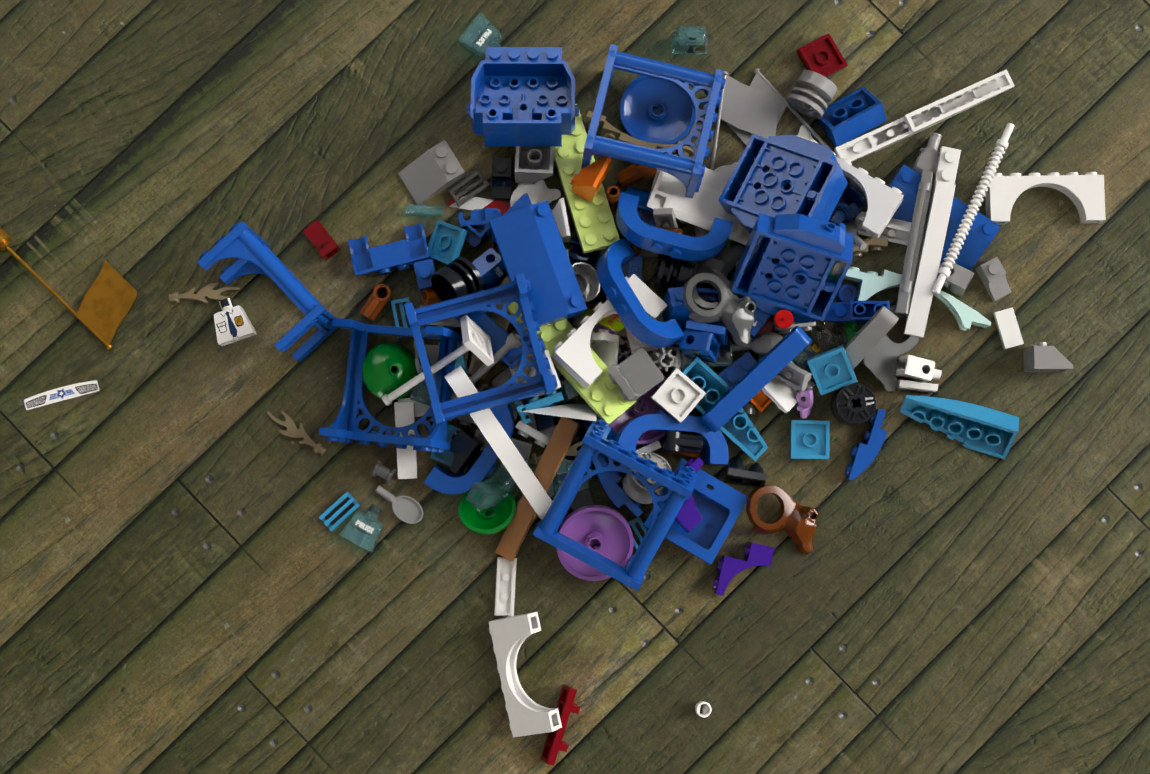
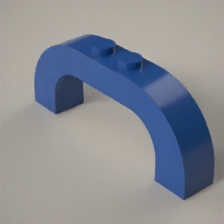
M621 192L616 209V223L622 235L632 244L654 253L687 261L708 260L718 255L726 246L733 227L732 221L715 217L710 232L702 237L679 234L653 227L643 222L637 213L640 197Z
M626 238L617 240L600 256L597 263V276L603 291L625 327L637 339L647 345L658 348L674 345L685 334L675 319L660 322L653 319L644 310L621 270V265L630 260L635 253Z
M510 403L490 408L511 439L514 432L515 419ZM488 444L470 471L464 474H453L437 464L424 483L432 489L445 494L467 492L477 486L487 474L491 476L496 469L494 464L499 457L491 445Z
M658 410L657 414L640 415L630 419L619 429L614 438V441L618 442L620 447L636 452V444L639 437L648 430L689 432L696 436H703L704 464L728 465V446L722 432L718 430L714 433L700 419L701 417L687 416L679 423L671 415H668L667 411Z

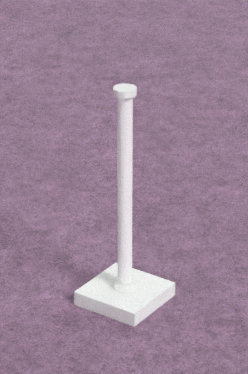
M467 315L460 318L464 345L430 366L432 374L469 350L483 363L490 366L494 363L490 336ZM421 372L388 395L384 394L382 396L384 404L389 406L394 399L425 380L424 373Z

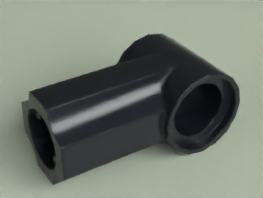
M665 431L663 451L701 453L703 436Z

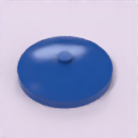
M641 75L633 80L623 93L620 103V118L625 131L631 137L656 144H676L691 130L695 120V110L689 96L677 85L665 80Z

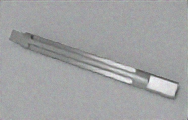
M923 171L921 182H919L895 313L908 315L933 185V172Z

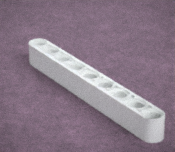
M461 366L444 376L458 398L479 393ZM490 408L470 413V416L539 518L543 520L552 500Z

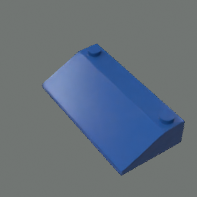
M905 164L899 169L888 187H896L904 195L902 203L892 218L912 223L919 182H921L922 175ZM953 197L941 263L945 262L944 258H947L946 253H949L948 249L952 248L950 244L954 243L953 239L956 238L957 229H960L959 224H962L961 220L965 219L963 215L967 214L966 210L969 209L967 204L956 197ZM978 211L976 212L977 216H974L975 220L971 221L973 225L969 226L971 229L967 231L968 235L965 236L966 240H963L964 245H961L962 249L958 250L960 254L956 255L957 259L954 260L956 264L968 270L973 268L1001 228V226Z
M548 201L523 207L488 222L510 282L514 281L515 275L523 273L524 277L529 279L531 288L527 298L528 301L532 300L535 312L531 313L533 320L537 319L539 327L579 316L587 309Z

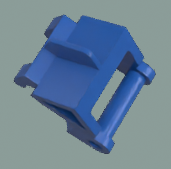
M474 209L473 212H470L471 218L469 220H465L462 212L459 213L458 218L461 228L468 230L465 240L473 247H477L480 242L483 244L490 236L492 231L488 222L501 216L499 209Z

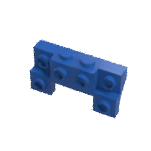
M423 223L408 227L404 226L405 240L370 248L367 236L348 240L355 276L359 277L371 273L385 275L391 273L390 270L397 268L398 271L406 270L409 268V265H413L415 262L431 259Z
M476 311L456 316L455 318L460 322V318L467 315L490 336L493 355L506 344L505 341L509 333L487 314L489 311ZM524 336L523 340L528 341V336ZM522 345L514 350L511 349L501 358L511 369H514L521 361Z

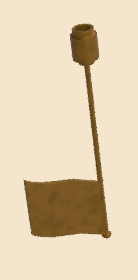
M0 227V250L5 251L7 249L107 347L106 350H111L113 348L111 342L115 333L132 308L138 292L105 260L100 274L85 294L79 310L76 312L10 248L11 237Z

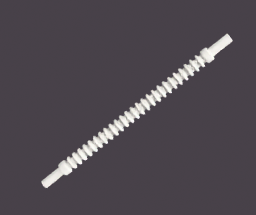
M1007 123L1001 139H998L996 142L995 152L991 153L993 157L989 158L988 166L985 167L986 171L983 172L984 176H981L982 180L979 181L980 185L976 186L978 190L974 191L976 195L972 196L973 200H970L971 204L968 205L967 214L963 215L965 219L961 220L962 224H959L960 229H957L958 233L955 234L954 243L950 244L952 248L948 249L949 253H946L947 258H944L943 267L939 268V276L932 289L934 294L940 293L946 278L951 274L950 269H953L952 265L955 264L956 255L960 254L958 250L962 249L961 245H964L963 240H966L967 231L971 229L969 226L973 225L971 221L975 220L974 216H977L976 212L979 211L980 202L984 201L982 197L986 196L985 192L990 187L989 183L992 182L993 173H996V168L1001 163L1000 159L1003 158L1002 154L1005 153L1004 150L1009 145L1008 140L1015 126L1012 123Z

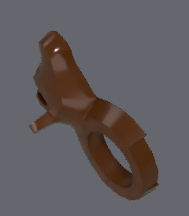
M773 485L759 486L748 495L746 499V512L750 522L754 525L752 530L760 534H771L784 530L795 542L800 553L808 554L813 551V537L817 530L816 519L818 517L816 509L799 505L785 491ZM767 493L775 495L781 505V512L778 518L771 523L761 521L756 513L758 499Z

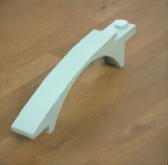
M850 266L844 279L859 282L855 301H866L880 291L900 287L902 275L884 270L878 276L879 273L867 271V273L860 272L859 268ZM940 291L939 294L933 293V296L942 301L952 312L960 330L966 331L970 329L971 325L983 328L991 326V322L950 294L944 291Z

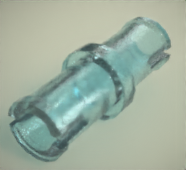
M427 203L422 205L405 204V216H422V218H426V216L443 217L444 205H427Z

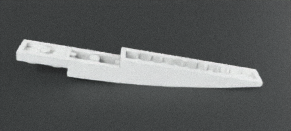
M1006 69L906 114L896 121L836 147L834 151L838 158H845L853 162L968 110L1013 88L1015 85Z
M945 146L940 148L911 302L904 329V334L924 337L933 298L932 289L938 275L956 187L955 179L961 153L959 149Z

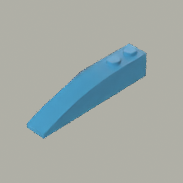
M698 356L680 369L682 373L706 393L695 406L702 414L730 389L726 382ZM743 408L720 428L724 434L754 461L768 448Z
M906 395L900 408L901 413L920 423L924 422L930 425V428L936 432L939 430L947 434V437L951 440L956 439L962 442L964 447L1001 459L1006 458L1019 432V417L963 401Z

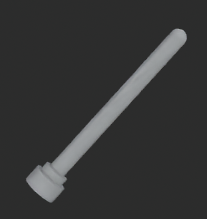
M512 332L507 336L506 344L493 355V364L487 366L484 363L469 378L473 385L506 353L522 345L520 336L517 333ZM455 392L451 396L452 399L458 398Z

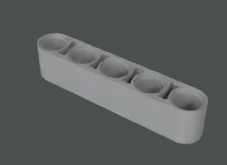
M882 306L844 347L853 369L898 321L899 318L885 306Z

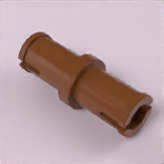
M615 185L610 186L606 191L608 203L611 205H615L619 201L621 194Z

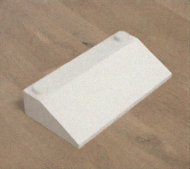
M705 168L699 192H694L693 198L685 197L686 188L680 180L657 169L647 201V207L652 209L673 208L675 218L708 231L711 230L715 217L732 221L733 227L729 239L744 245L747 244L750 236L735 216L726 213L718 201L730 177Z

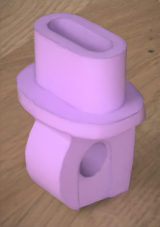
M812 389L799 391L796 396L798 402L797 411H800V418H807L811 414V408L814 403Z

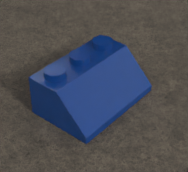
M865 87L832 103L824 111L822 118L817 119L828 139L836 147L861 136L863 133L887 121L882 102Z

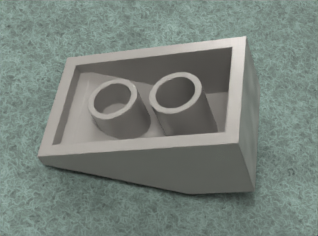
M445 140L427 150L398 173L417 205L422 204L466 177L465 171Z

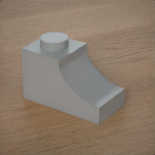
M998 257L975 268L993 302L1012 292L1006 280V271Z

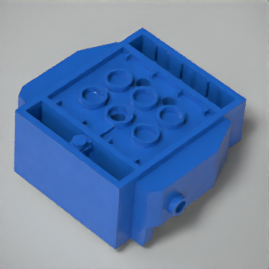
M485 47V60H481L471 78V103L467 105V116L471 118L472 130L475 134H484L485 146L562 147V135H571L573 133L575 117H579V105H575V78L566 60H562V47Z
M752 134L718 201L725 212L734 215L737 221L751 234L759 213L773 218L781 214H803L828 222L848 182L834 153L829 147L795 135L769 136L767 139Z
M759 213L734 272L731 292L743 296L748 295L751 298L750 300L754 301L757 305L756 307L773 315H776L779 310L786 309L792 313L793 321L798 323H808L811 318L824 321L852 263L854 235L847 233L846 225L842 223L836 226L834 223L824 222L803 214H781L773 218ZM835 260H837V262H836V264H835V266H834V268H833V270H832V273H831V275H830L831 268H832V266H833Z

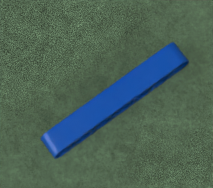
M799 326L793 328L718 399L700 419L714 433L718 431L806 348L812 339Z

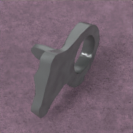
M742 245L725 246L715 257L699 261V266L694 275L700 273L714 274L731 289L732 282L727 275L740 260L744 247ZM703 282L696 283L692 289L694 303L703 310L714 309L718 302L710 303L702 300L698 296L696 288Z
M711 273L696 274L684 284L682 297L685 307L690 312L689 318L700 323L720 320L732 334L736 345L745 347L750 343V331L754 322V312L757 305L754 301L750 300L751 298L748 295L742 298L738 297L734 292H731V289L719 277ZM696 283H709L717 290L719 296L718 304L714 309L703 310L694 303L692 289Z
M896 305L890 306V311L893 314H896ZM900 314L901 316H903V318H904L905 321H906L907 315H906V314ZM886 334L862 359L860 364L867 369L871 376L880 382L883 389L894 391L898 384L896 377L897 357L913 349L920 337L905 334L900 342L894 343Z

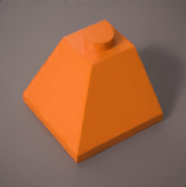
M603 157L582 168L578 175L575 174L570 184L573 185L571 192L592 202L609 171L612 158Z

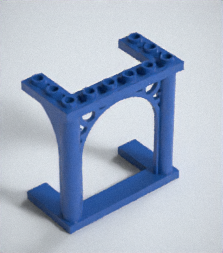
M610 44L584 146L581 169L591 164L593 154L655 168L680 180L686 188L685 197L693 198L694 192H699L706 165L702 164L704 159H708L710 148L707 147V142H711L714 130L710 129L712 124H716L718 113H715V108L720 106L722 99L721 95L726 79L722 78L724 71L716 69L715 74L619 52L617 51V45ZM614 69L665 80L680 87L691 99L695 110V123L690 134L679 144L664 149H653L597 136ZM688 85L694 87L695 85L696 87L693 90H690L688 88ZM698 91H704L707 97L697 99L695 94ZM700 104H705L703 107L704 110H701L699 108ZM692 138H696L695 144L691 142ZM689 146L693 150L694 155L691 157L685 155L682 147ZM674 151H678V154L672 155Z
M243 221L241 223L237 222L230 228L231 232L225 237H220L215 242V246L210 251L206 250L201 254L200 260L197 263L208 271L219 260L236 258V262L232 266L228 265L221 272L220 278L227 285L244 275L262 274L269 276L306 315L275 344V347L284 353L312 326L319 329L292 354L297 361L301 362L338 328L332 326L333 318L337 317L323 307L269 249L270 246Z
M523 273L516 274L514 281L508 284L414 309L412 302L404 304L437 424L446 423L445 420L543 393L548 395L555 392V388L558 386L555 374L551 375L550 371H547L551 369L548 357L544 358L542 351L545 350L543 339L538 338L539 324L537 319L533 320L531 313L535 312L532 300L528 301L527 298L531 288L528 277H524ZM505 301L503 308L498 310L496 304L501 305V302ZM516 302L518 304V311L514 315H508V305ZM476 311L494 312L510 321L516 328L522 343L521 362L512 378L499 387L440 403L419 326ZM522 312L521 321L523 320V323L518 324L516 318ZM528 336L529 340L524 341L523 337ZM532 354L531 359L536 361V363L527 361L526 355ZM526 365L534 367L536 375L534 377L525 375L523 367ZM518 376H521L527 382L523 383L521 381L517 383L516 379Z
M333 318L332 326L351 331L345 390L337 418L329 427H320L319 435L326 436V440L353 443V440H359V444L370 445L371 442H377V446L381 447L395 444V448L407 449L408 445L413 446V450L443 453V449L450 450L451 442H446L449 419L445 420L446 423L437 424L431 405L427 412L413 424L404 427H390L377 421L368 411L364 401L362 364L367 355L369 334L414 338L412 329L370 325L352 319ZM425 326V329H420L423 339L440 340L438 361L455 351L458 342L463 341L461 333L445 327ZM456 359L436 372L435 385L440 403L451 400L452 388L444 376L455 369ZM359 409L363 410V415L358 416L360 414ZM430 416H432L431 422H433V426L427 421ZM368 418L370 425L367 429L360 430V422ZM421 424L426 425L429 430V434L426 437H423L419 432ZM374 426H378V427H379V431H378V432H377V430H373V431H372V429H373ZM393 429L395 430V434H394V435H392V433H391V431H392ZM414 430L415 436L413 434L408 435V431Z
M599 419L593 421L582 440L583 444L546 515L543 520H540L533 535L638 591L648 566L686 498L689 499L692 495L698 473L690 466L684 467L681 465L675 476L669 469H661L652 460L639 457L635 451L620 447V444L614 440H607L606 438L612 428L609 427L607 422ZM600 453L608 457L609 463L607 466L600 464L598 460ZM613 459L621 464L619 466L613 464ZM593 463H594V465H595L597 468H596V469H590L589 467L592 466ZM604 471H620L637 478L647 488L653 501L654 515L652 523L636 553L631 555L626 568L557 531L582 484L591 476ZM648 478H650L651 481H656V482H655L654 484H650V483L648 482ZM658 486L668 488V492L664 495H657L654 490ZM658 500L663 501L662 507L658 504Z

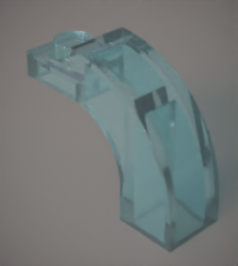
M502 463L491 478L483 482H474L466 499L479 510L488 509L506 498L517 484Z

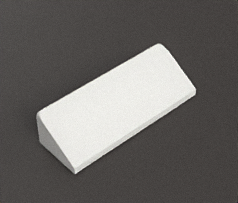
M861 211L855 219L859 226L858 234L874 237L862 230V224L867 212ZM891 218L879 238L908 245L912 223Z

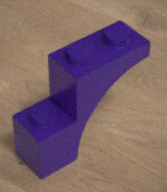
M700 458L695 461L691 459L685 466L692 467L697 473L704 462ZM693 493L689 499L686 498L675 518L677 524L686 533L690 532L703 519L695 506Z
M750 542L749 546L746 545L743 556L746 557L745 561L723 555L722 559H719L716 570H719L718 578H714L712 589H715L714 593L724 596L726 587L732 578L747 568L754 566L770 567L774 548Z

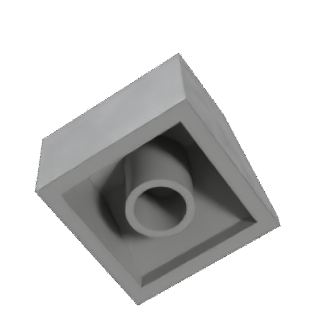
M516 146L515 183H536L552 176L554 146Z
M1037 342L1029 345V348L1023 349L1024 372H1065L1073 369V364L1054 346H1047V342Z

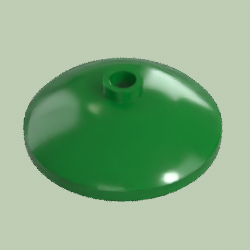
M384 343L374 347L366 355L362 364V378L365 386L373 395L382 399L384 394L388 395L418 375L415 358L412 353L405 347L395 343ZM392 367L396 368V373H392ZM414 387L394 400H398L407 396L414 389Z
M480 483L462 496L458 507L459 517L463 525L474 533L482 535L497 533L505 529L514 519L516 514L515 497L507 487L499 483Z

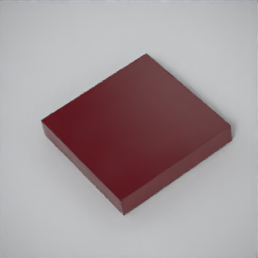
M829 33L796 51L806 70L814 71L826 78L848 66Z

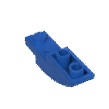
M890 301L832 302L824 321L811 318V321L831 323L832 325L866 324L882 306L890 310Z
M875 409L873 416L869 419L871 423L870 428L865 431L863 437L865 444L857 443L856 446L853 445L850 453L852 460L850 464H847L844 475H847L845 480L852 481L868 468L880 451L888 431L881 429L886 410Z
M600 453L598 455L600 464L607 466L608 463L606 461L608 458L603 453ZM620 471L597 473L604 491L618 509L625 504L636 517L643 513L641 510L643 506L627 496L622 484L620 486L617 485L622 479L619 476L622 474Z

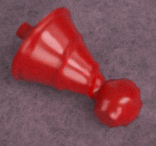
M786 309L779 310L774 319L776 325L784 329L790 327L793 323L792 313Z

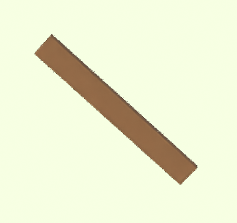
M560 418L534 471V475L546 493L579 429L580 423L571 418ZM524 494L516 508L514 519L508 525L495 553L510 562L514 561L537 514Z

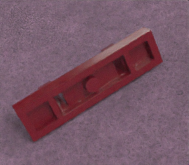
M563 684L556 707L559 710L562 728L548 733L541 756L542 761L553 766L558 751L567 752L569 746L565 741H562L570 712L579 714L580 706L573 703L577 689Z

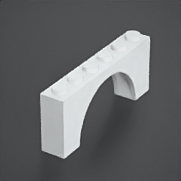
M836 157L844 175L857 183L866 197L868 210L862 224V230L879 239L903 201L904 195H902V191L896 187H888L878 177L874 179L863 168H855L849 160Z
M1058 172L1048 173L1047 175L1029 173V176H1021V173H1011L1010 176H1002V173H993L994 177L991 178L990 187L985 192L986 217L998 225H1005L1010 222L1011 210L1016 199L1022 192L1035 187L1053 188L1069 197L1078 210L1081 224L1101 223L1106 220L1104 175H1097V172H1087L1085 175H1078V172H1069L1066 175H1059Z
M635 274L630 278L626 276L627 282L644 310L656 320L668 305ZM609 299L604 304L600 302L593 309L595 313L591 317L587 315L580 322L581 326L577 330L574 328L567 335L568 339L564 343L562 341L559 342L553 349L555 353L552 358L585 389L602 373V370L593 359L590 349V337L597 323L605 317L617 314Z
M538 612L489 621V632L492 636L493 651L496 655L497 670L500 674L501 689L504 693L505 707L508 712L509 726L513 737L548 733L562 728L558 708H547L534 702L523 690L517 675L516 661L521 645L530 635L541 631Z

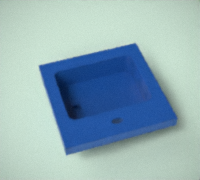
M680 460L673 472L674 475L678 472L681 465L685 466L688 463L686 460ZM699 469L693 490V499L703 519L688 533L674 520L665 539L711 565L745 506L747 496ZM707 485L711 486L713 490L707 488ZM667 487L664 488L661 495H664L668 492ZM658 500V504L661 507L663 506V501ZM654 507L643 525L648 529L653 520Z

